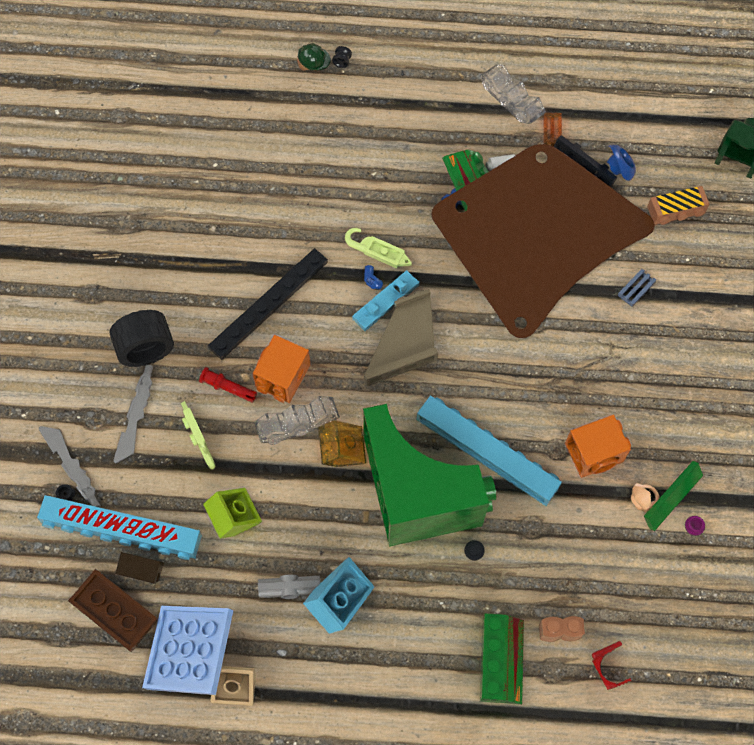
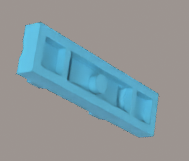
M406 270L352 316V319L366 331L394 307V301L402 296L409 295L419 286V281Z

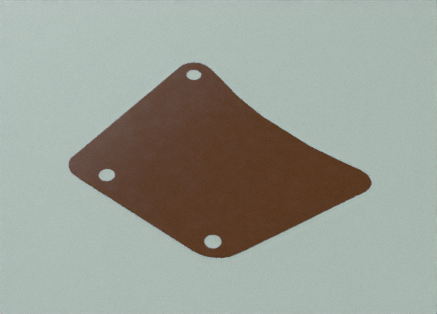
M545 144L531 146L441 200L433 207L431 213L432 220L509 333L517 338L531 336L556 303L578 280L613 254L647 237L653 232L655 227L653 219L647 213L566 154L551 145ZM538 152H544L547 155L545 163H539L536 160ZM458 201H464L467 204L465 212H458L455 205ZM523 317L527 322L526 327L523 329L517 328L515 326V319Z

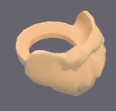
M636 483L632 488L631 501L638 510L648 512L659 499L657 490L651 485ZM646 488L655 494V501H651V493Z

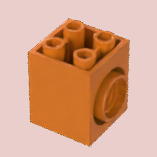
M274 335L269 345L262 351L257 366L253 371L257 390L262 394L268 393L273 395L280 402L286 401L290 403L310 367L309 350Z
M614 414L570 430L565 445L581 478L591 474L603 473L617 464L623 463L629 454L631 443L624 436L622 424L619 420H616Z

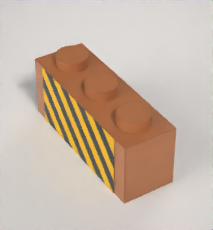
M703 186L651 197L647 208L655 225H665L674 220L682 221L691 216H702L706 213L710 204Z

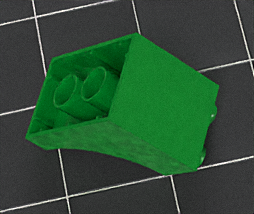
M387 404L363 408V437L389 547L483 526L486 513L493 511L492 501L497 499L492 476L482 477L479 464H447L429 458L417 451L402 437L395 427Z

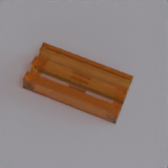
M544 113L543 144L554 146L556 142L554 140V117L557 118V138L562 135V113ZM548 117H550V139H548Z

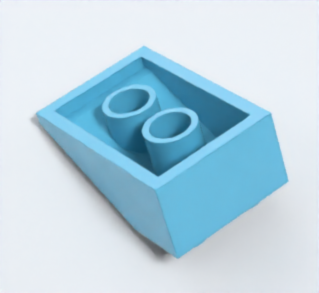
M348 557L312 591L303 604L330 634L345 629L374 589V585L352 559Z

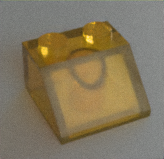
M333 420L318 427L323 465L343 467L366 463L362 426Z

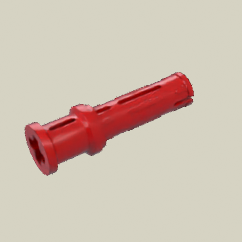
M205 367L200 375L199 382L202 384L207 383L213 386L215 390H225L251 403L256 399L254 396H257V391L226 379L222 373L217 374L210 371L208 367Z

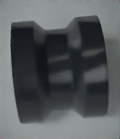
M338 46L332 59L333 64L340 68L348 67L352 51L347 47Z

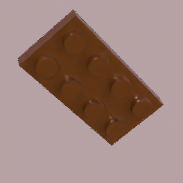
M96 569L68 600L69 603L131 653L158 621L157 617Z

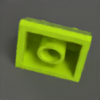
M246 488L218 491L203 504L220 539L236 536L262 522Z

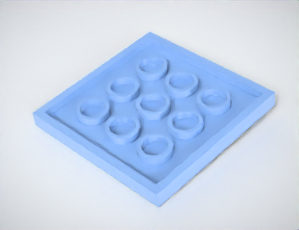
M161 606L142 688L156 691L216 695L233 610L229 608Z

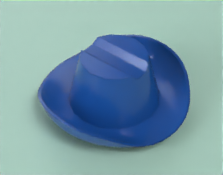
M609 145L608 147L613 151V155L607 160L610 170L615 175L622 174L623 178L627 181L632 180L636 173V167L631 156L621 146Z

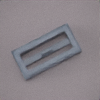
M643 269L618 293V296L631 307L656 282V279H652L650 274L644 273L645 270ZM642 277L643 279L625 296L624 294ZM648 281L649 283L631 301L629 298Z

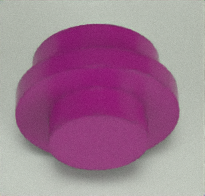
M690 516L685 521V529L689 534L698 536L704 532L705 522L699 516Z

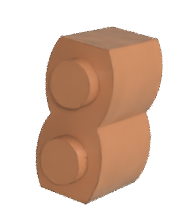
M570 616L564 619L558 617L544 618L539 624L540 640L545 642H555L560 639L569 642L577 641L585 634L584 619L577 616Z

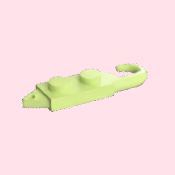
M351 228L345 234L347 245L371 258L396 269L399 266L412 265V262L405 254V250L373 236L366 237L361 243L352 240L351 234L361 232L359 228Z
M184 401L181 403L185 416L182 418L185 428L191 429L192 434L189 435L194 446L198 444L208 467L215 469V463L191 409L187 407Z

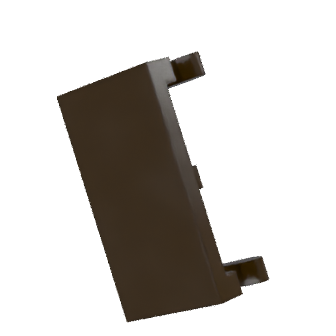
M121 552L115 574L156 584L159 581L164 562Z

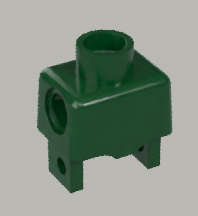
M747 118L744 122L734 120L731 123L717 150L719 154L714 163L720 165L723 156L745 164L750 167L746 176L750 179L754 174V118Z

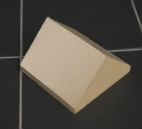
M222 666L216 695H211V703L253 706L256 682L255 669Z

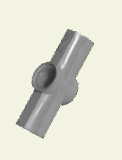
M283 575L280 578L258 579L259 598L281 597L283 599H294L301 595H310L320 584V576L298 577L297 575Z

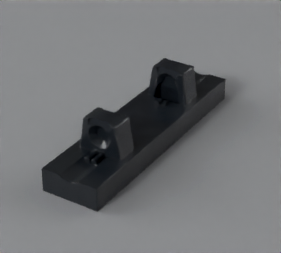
M562 135L557 138L554 144L555 148L612 188L617 176L608 170L609 166L605 163L599 164L580 149L582 146L578 143L573 144Z

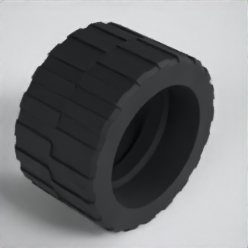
M139 310L118 319L109 331L119 363L128 367H140L155 363L167 356L174 346L166 318L162 312L156 310Z

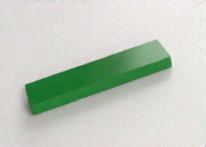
M692 461L644 515L649 529L655 531L702 478L703 473L699 463Z

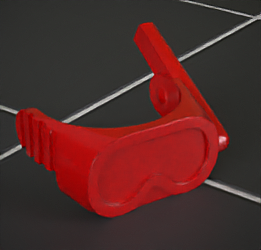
M620 641L592 653V662L607 690L632 681L629 678L621 683H613L608 681L601 671L603 658L608 653L622 646Z

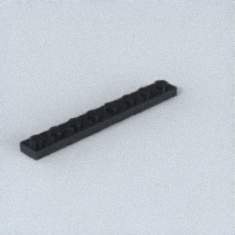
M314 248L208 345V348L218 358L223 360L328 263V259Z

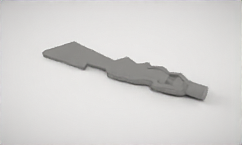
M151 365L145 366L144 373L140 376L135 392L137 393L131 402L126 416L129 422L126 432H121L113 460L114 463H119L134 454L137 421L144 418L143 409L148 405L147 400L151 396L149 391L152 386L151 373L153 366Z
M39 427V431L53 454L57 452L63 461L61 466L67 475L78 485L76 489L91 506L100 508L101 505L95 497V488L91 486V479L86 476V471L80 468L79 460L70 457L60 429Z

